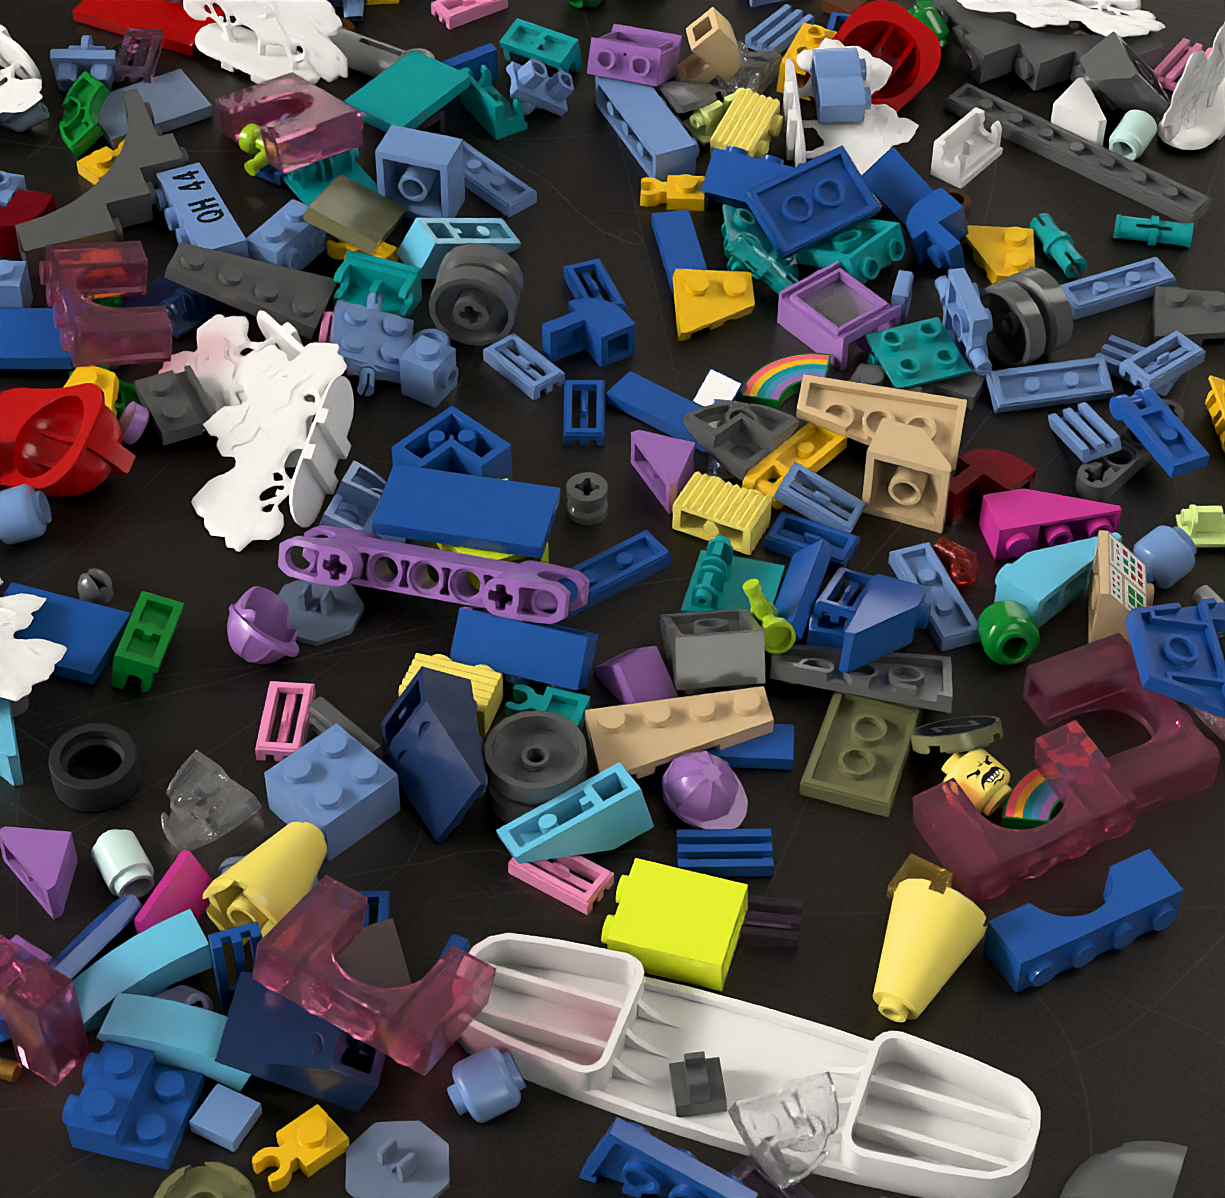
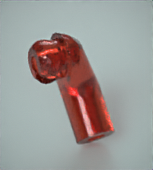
M944 535L941 536L933 550L937 556L951 563L953 581L961 586L974 584L980 575L977 554Z

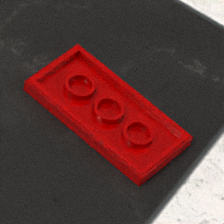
M83 0L72 10L74 21L189 56H194L199 51L195 45V36L199 30L208 24L216 22L211 17H207L206 20L193 19L184 10L183 0ZM205 5L204 8L206 12L211 14L210 8L208 7V5ZM213 5L217 16H222L223 22H227L222 8Z

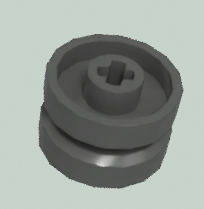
M469 243L455 247L445 254L439 266L436 283L430 296L429 313L434 324L440 331L445 332L450 339L466 345L484 346L500 341L509 334L515 323L518 304L524 288L523 273L511 256L491 245Z
M1029 267L1008 276L1006 280L995 282L979 291L980 301L984 308L990 310L993 322L992 331L987 332L986 344L988 352L1002 366L1008 368L1023 367L1039 359L1041 355L1049 354L1064 347L1071 339L1074 325L1071 306L1065 292L1055 278L1043 269Z
M542 710L517 713L504 718L490 731L484 744L485 769L488 774L486 788L487 803L496 817L507 824L587 780L585 737L576 724L562 715Z

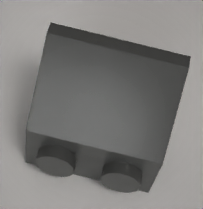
M1114 31L1079 58L1086 71L1082 75L1084 81L1092 91L1097 92L1100 89L1103 92L1102 97L1113 111L1121 109L1126 114L1130 110H1142L1153 118H1160L1169 109L1171 102L1153 69Z
M746 608L660 615V627L667 669L676 690H682L685 694L698 695L708 692V688L726 686L728 690L752 688V684L765 683L764 630Z

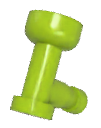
M253 123L247 125L239 137L241 150L252 155L257 154L253 160L250 159L244 164L247 173L255 176L260 172L261 168L267 166L273 160L282 165L289 163L294 154L293 146L285 141L276 142L270 138L262 139L260 131L264 130V128Z
M758 579L746 581L742 588L746 596L749 597L751 605L750 614L764 630L765 650L771 654L787 652L796 640V632L793 626L786 619L777 617V609L762 592V586Z

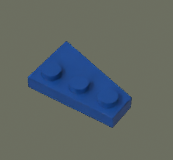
M619 1117L615 1119L590 1154L579 1175V1178L593 1183L597 1182L599 1175L624 1183L622 1193L636 1198H641L643 1193L656 1194L664 1198H756L758 1195L757 1192L744 1186L737 1177L714 1170L698 1161L691 1152L683 1148L672 1147L652 1136L645 1127L637 1123L626 1122Z

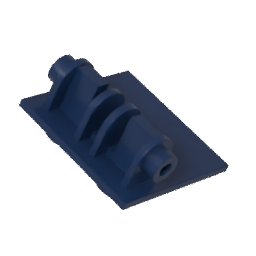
M165 273L122 303L123 308L177 339L226 305L221 301L164 278Z

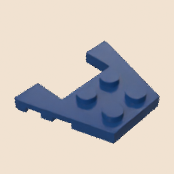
M1214 598L1201 599L1197 606L1181 608L1179 603L1131 609L1125 624L1142 688L1225 718V661L1216 632L1225 633V602L1217 603Z

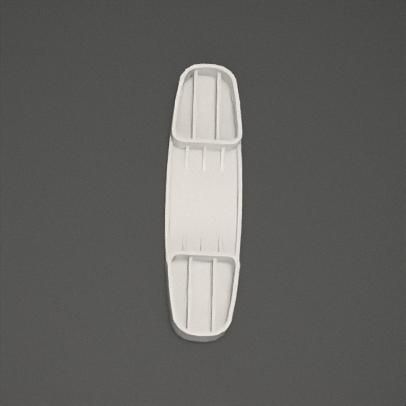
M516 933L489 936L474 945L463 959L453 981L451 991L452 1025L456 1040L467 1053L473 1055L490 1046L496 1047L502 1054L510 1051L523 1079L636 1122L781 1166L920 1198H1012L1021 1191L1028 1178L1038 1140L1041 1109L1034 1093L1016 1077L971 1057L900 1031H888L877 1036L874 1041H870L826 1025L689 986L644 976L642 963L628 953L559 939ZM700 1051L705 1052V1058L719 1057L727 1099V1111L677 1117L670 1080L669 1063L683 1062L685 1053Z

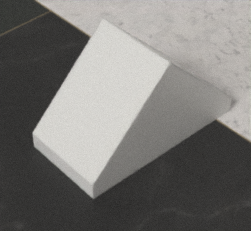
M1083 77L1077 78L1053 103L1051 123L1103 146L1107 120L1092 90L1086 84Z

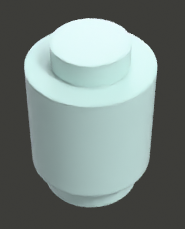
M1142 110L1128 111L1109 138V150L1132 161L1141 157L1157 132V124L1153 117Z
M113 829L103 833L97 839L96 844L92 848L91 857L110 892L119 896V898L131 893L137 899L146 895L154 886V868L135 834L130 830Z

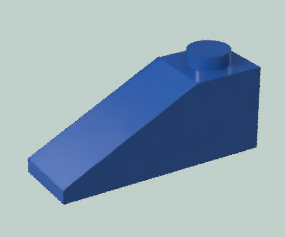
M876 574L845 632L839 671L849 673L911 644L918 628L925 630L931 612V604L925 603L928 586Z

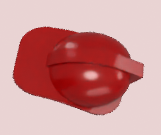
M887 0L872 1L857 8L851 13L832 39L839 40L844 46H860L862 49L867 50L872 57L880 58L892 66V72L886 85L871 94V103L873 105L886 104L897 112L931 81L941 59V46L936 34L902 6ZM806 72L803 78V86H805L811 76L808 72ZM809 96V98L815 103V98Z
M84 383L51 389L13 388L0 392L1 486L12 488L21 484H27L36 491L41 490L45 496L58 498L75 497L94 490L108 476L126 475L129 473L136 456L122 446L123 437L119 421L109 407L105 405L104 392L97 385Z

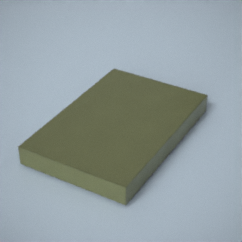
M340 174L308 206L303 219L359 250L373 255L403 220L407 208Z
M834 691L800 782L799 795L889 818L913 748L910 731L920 726L924 708Z

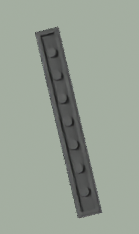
M965 83L945 100V110L963 118L977 107L984 111L985 121L983 125L985 129L991 131L992 124L999 121L1002 127L1001 137L1181 223H1196L1211 208L1212 198L969 83Z

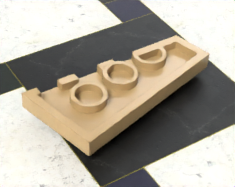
M803 374L796 418L866 445H870L882 418L922 428L952 466L951 476H955L967 400Z
M764 686L585 710V724L597 774L620 762L630 775L635 774L637 779L655 773L656 766L668 763L688 752H699L711 747L722 750L773 732L774 725L773 715Z

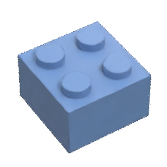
M391 125L375 150L378 194L407 208L404 215L407 218H455L465 201L463 139Z
M337 723L264 773L269 809L287 825L291 822H308L318 827L323 833L327 844L325 858L329 862L401 811L398 774Z

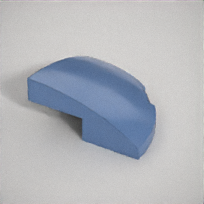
M353 461L343 477L337 493L326 509L319 526L352 528L372 532V520L387 482L369 468ZM377 534L383 540L405 543L406 538Z

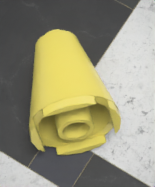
M291 822L213 880L204 891L203 899L209 898L211 904L207 907L206 912L220 931L258 922L262 933L265 955L278 954L290 941L326 856L327 844L321 830L308 822ZM249 937L242 938L243 946L247 940H250Z
M906 879L899 883L894 893L874 987L873 999L879 1005V1012L886 1018L896 1022H905L906 1019L913 1020L920 1016L984 937L987 926H983L986 920L984 912L973 901L949 887H946L944 894L929 890L928 888L932 881L925 879Z

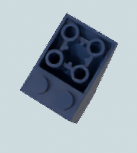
M421 666L380 723L383 756L389 768L398 774L399 784L436 842L443 843L455 826L457 827L462 823L465 813L475 800L482 797L488 784V774L484 770L482 757L483 739L479 735L476 717L478 706L474 700L471 679Z
M242 971L238 978L214 1061L358 1113L379 1085L400 999L354 982Z

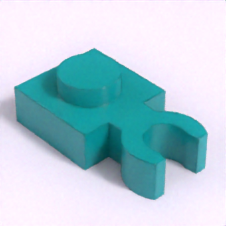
M516 684L513 687V701L522 703L516 704L507 701L505 705L506 718L520 712L542 710L562 715L576 724L581 731L585 722V710L590 709V696L547 686L544 695H539L527 685Z

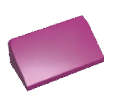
M184 849L180 852L134 918L137 935L188 909H191L198 922L211 904L209 898L203 899V893L213 880L190 851Z

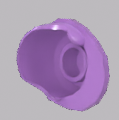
M252 587L242 595L237 603L231 604L228 608L230 612L227 623L229 643L232 650L240 658L256 664H268L278 661L285 655L296 657L299 653V647L295 641L298 630H290L288 605L272 591L264 587Z
M707 751L688 752L672 760L662 777L663 802L669 806L670 810L685 823L696 829H737L746 817L748 800L742 784L730 768L728 761Z

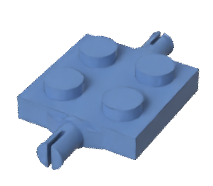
M965 268L951 269L948 272V276H940L935 280L934 284L940 295V302L943 305L942 324L970 367L971 373L985 376L992 371L991 367H993L988 359L986 344L987 332H991L993 327L991 312L988 308L983 307L980 301L978 286L976 283H971Z
M376 292L368 294L367 307L337 300L333 311L330 343L339 345L338 354L344 358V362L347 365L346 370L359 376L357 392L362 395L365 389V396H371L374 393L375 380H387L401 384L399 357L412 345L414 320L382 312L384 298L381 294H378L375 301Z

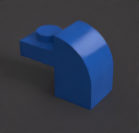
M940 187L918 201L907 216L906 226L913 257L919 265L930 258L937 268L943 267L947 272L958 268H965L966 270L962 246L958 241L968 234L964 207Z
M581 298L569 301L568 314L542 324L543 355L553 363L586 350L600 367H604L635 354V323L620 307L609 301L597 298Z

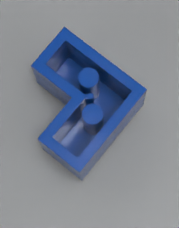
M450 406L392 446L393 464L495 479L508 478L509 481H512L511 444L453 406Z

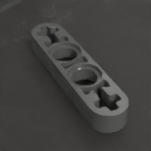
M1162 399L1183 423L1184 409L1182 406L1172 400ZM1127 425L1117 433L1120 436L1121 450L1083 463L1078 469L1075 492L1081 499L1096 502L1106 501L1154 458L1142 443L1132 439L1135 435ZM1119 457L1127 460L1129 463L1124 465L1115 464L1109 461V458ZM1101 474L1103 475V480H1102V481L1099 480L1100 477H1101Z

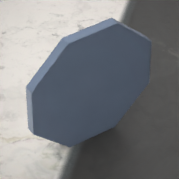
M300 579L285 584L278 594L288 605L290 630H298L295 640L315 646L352 634L365 610L359 595L353 585L349 583L342 586H328Z
M420 1120L375 1122L346 1148V1191L354 1198H438L450 1187L449 1144Z

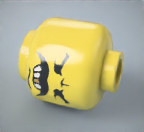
M982 748L970 750L966 754L964 752L954 753L941 769L947 774L942 784L943 793L970 816H978L981 813L990 816L1012 791V788L1008 786L1010 772Z

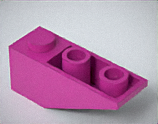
M1023 488L983 495L979 527L994 559L1001 560L1021 557L1027 552L1096 537L1099 530L1117 533L1122 509L1118 505Z

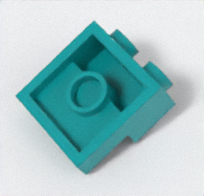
M869 218L795 254L798 264L814 266L816 269H823L839 261L840 268L862 284H865L868 279H875L880 269L890 266L893 261L901 260L906 251L900 223Z

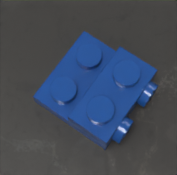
M106 1040L100 1053L91 1052L85 1061L82 1073L85 1085L80 1096L71 1094L65 1103L62 1121L67 1126L71 1145L73 1148L169 1170L206 1086L204 1074L156 1063L154 1051Z

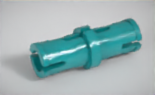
M1047 213L1039 214L1045 226H1042L1036 217L1033 218L1029 227L1033 229L1034 235L1043 244V251L1047 257L1055 259L1068 278L1078 277L1072 269V265L1077 268L1080 274L1084 273L1087 268V261L1074 248L1071 236L1067 232L1061 231L1053 221V218Z
M1117 214L1113 239L1145 241L1147 246H1155L1156 243L1190 248L1194 223L1159 220V216L1154 215L1151 216V219Z
M744 231L727 248V251L732 253L752 271L753 278L756 280L760 278L778 295L779 292L788 286L799 282L798 279L776 261L777 256L774 253L770 252L768 254Z

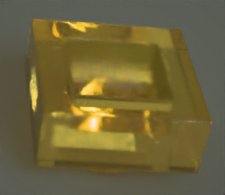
M910 853L889 883L887 897L893 900L899 883L906 879L932 881L928 889L944 894L946 887L950 888L952 885L953 873Z

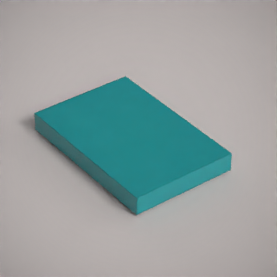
M412 50L343 101L344 113L385 132L389 130L391 125L415 129L470 86V75Z

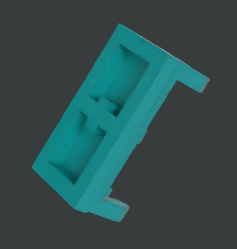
M518 18L499 42L500 47L503 48L505 60L510 63L512 61L515 62L514 54L528 59L534 58L539 60L543 64L557 68L558 72L562 70L569 73L570 67L572 72L578 73L583 67L578 39Z
M485 65L481 66L482 76L479 81L474 79L472 71L468 67L460 69V71L470 75V86L460 93V102L495 140L527 129V122L524 120L523 104L515 98L512 106L494 88L491 72Z
M351 250L346 253V258L336 271L333 279L334 282L341 284L333 296L334 306L337 300L367 307L368 294L376 292L375 301L378 294H381L384 298L382 312L409 319L422 299L421 269L419 267Z

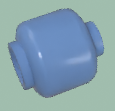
M21 484L0 491L1 541L8 545H15L42 536L46 531L47 523H50L52 520L50 505L45 494L41 490L36 491L27 484Z
M1160 525L1132 546L1131 552L1146 565L1147 583L1154 584L1155 587L1160 589H1167L1193 570L1195 565L1194 555L1197 549L1191 537L1180 527L1175 526L1171 528L1166 525Z
M490 1046L457 1062L453 1066L452 1076L455 1084L447 1087V1091L459 1115L469 1111L474 1120L479 1123H485L517 1107L521 1101L520 1090L527 1086L510 1051L502 1054L499 1049Z

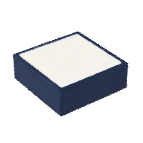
M710 367L691 401L702 407L727 402L730 410L737 408L748 387L743 382Z

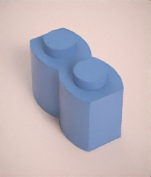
M856 47L812 49L810 73L818 122L863 121L865 110L871 109L870 87H864L863 83L866 80L867 73L865 58L859 59Z

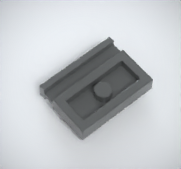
M190 365L185 366V371L175 374L171 370L134 381L135 393L142 406L148 408L149 419L163 446L203 434L202 430L206 429L203 424L216 413Z

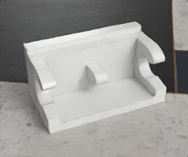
M975 107L934 141L930 174L960 189L963 188L1002 154L1003 148L1000 147L1002 127L1000 122L996 121L992 124V133L986 131L983 125L985 121L984 111Z

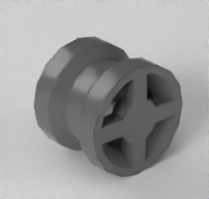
M591 472L572 476L566 485L568 498L566 503L567 516L571 521L585 526L602 522L608 514L607 481L602 476Z

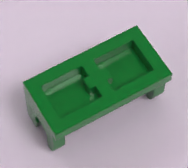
M141 591L114 655L111 678L112 687L123 689L129 675H134L142 680L140 685L141 692L145 693L151 688L154 674L159 671L183 612L184 603Z

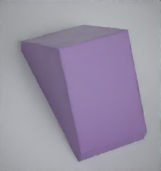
M642 430L631 432V464L668 514H672L674 502L694 474L695 443Z
M657 646L629 649L593 668V674L622 705L679 698Z
M7 826L1 828L0 847L5 863L53 920L63 914L78 863L72 832Z

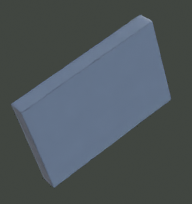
M178 69L110 92L111 94L100 108L98 124L104 132L102 135L113 150L117 149L119 143L125 140L128 130L123 91L138 89L143 103H150L154 116L153 126H160L162 133L213 116L212 105L182 69Z

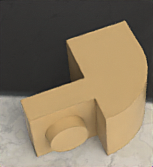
M712 7L686 28L691 51L694 53L677 65L680 81L709 84L713 78L720 75L728 82L739 68L741 57L733 28L729 21Z

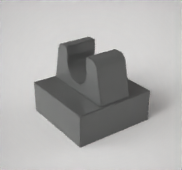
M700 1051L685 1053L683 1062L669 1063L670 1080L677 1117L727 1111V1099L719 1057L705 1058V1052Z

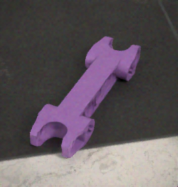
M325 525L317 526L304 532V536L289 538L281 542L279 546L278 567L290 577L328 586H342L349 583L486 608L493 615L518 621L544 624L557 623L568 617V611L577 610L588 602L590 580L578 570L544 562L524 561L518 564L383 540L377 534L369 531ZM318 535H325V536H327L328 538H317V537H318ZM294 546L304 547L302 556L311 563L308 568L300 569L293 564L290 553ZM388 557L395 561L398 567L397 575L390 571L387 565ZM428 564L437 570L439 574L438 582L430 578ZM469 572L474 573L479 578L480 590L475 589L470 584ZM568 578L576 584L578 595L574 601H569L571 592L558 582L559 579ZM554 609L557 611L554 614H547L542 610Z

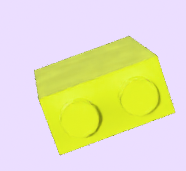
M635 858L629 876L623 874L619 880L616 891V903H619L615 916L608 914L606 917L601 942L607 944L609 950L628 953L636 957L642 963L644 973L722 992L748 911V885Z

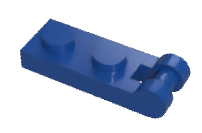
M1151 387L1138 389L1134 395L1129 397L1126 394H1122L1110 399L1109 407L1114 419L1117 421L1122 420L1170 478L1207 467L1209 453Z

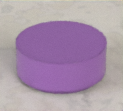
M134 401L125 408L119 419L123 437L122 442L131 445L140 438L148 422V408Z

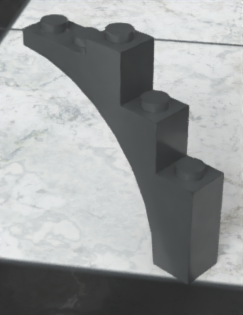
M933 0L932 7L936 8L950 29L948 38L961 50L959 64L979 84L1013 71L1034 91L1067 79L1074 82L1077 78H1082V75L1086 72L1079 58L1105 38L1103 35H1062L1039 32L1011 25L983 12L966 9L958 0ZM1150 31L1147 35L1126 36L1122 38L1153 70L1161 63L1165 45ZM1100 89L1097 92L1092 91L1095 97L1103 94Z
M138 89L123 91L128 130L122 150L110 170L89 191L70 204L43 217L15 225L22 260L27 262L30 279L54 273L53 265L59 262L79 263V255L117 248L119 253L118 241L123 240L122 228L153 221L152 205L157 204L155 189H158L156 173L190 165L185 147H178L173 133L163 135L160 126H153L154 116L149 102L143 103Z

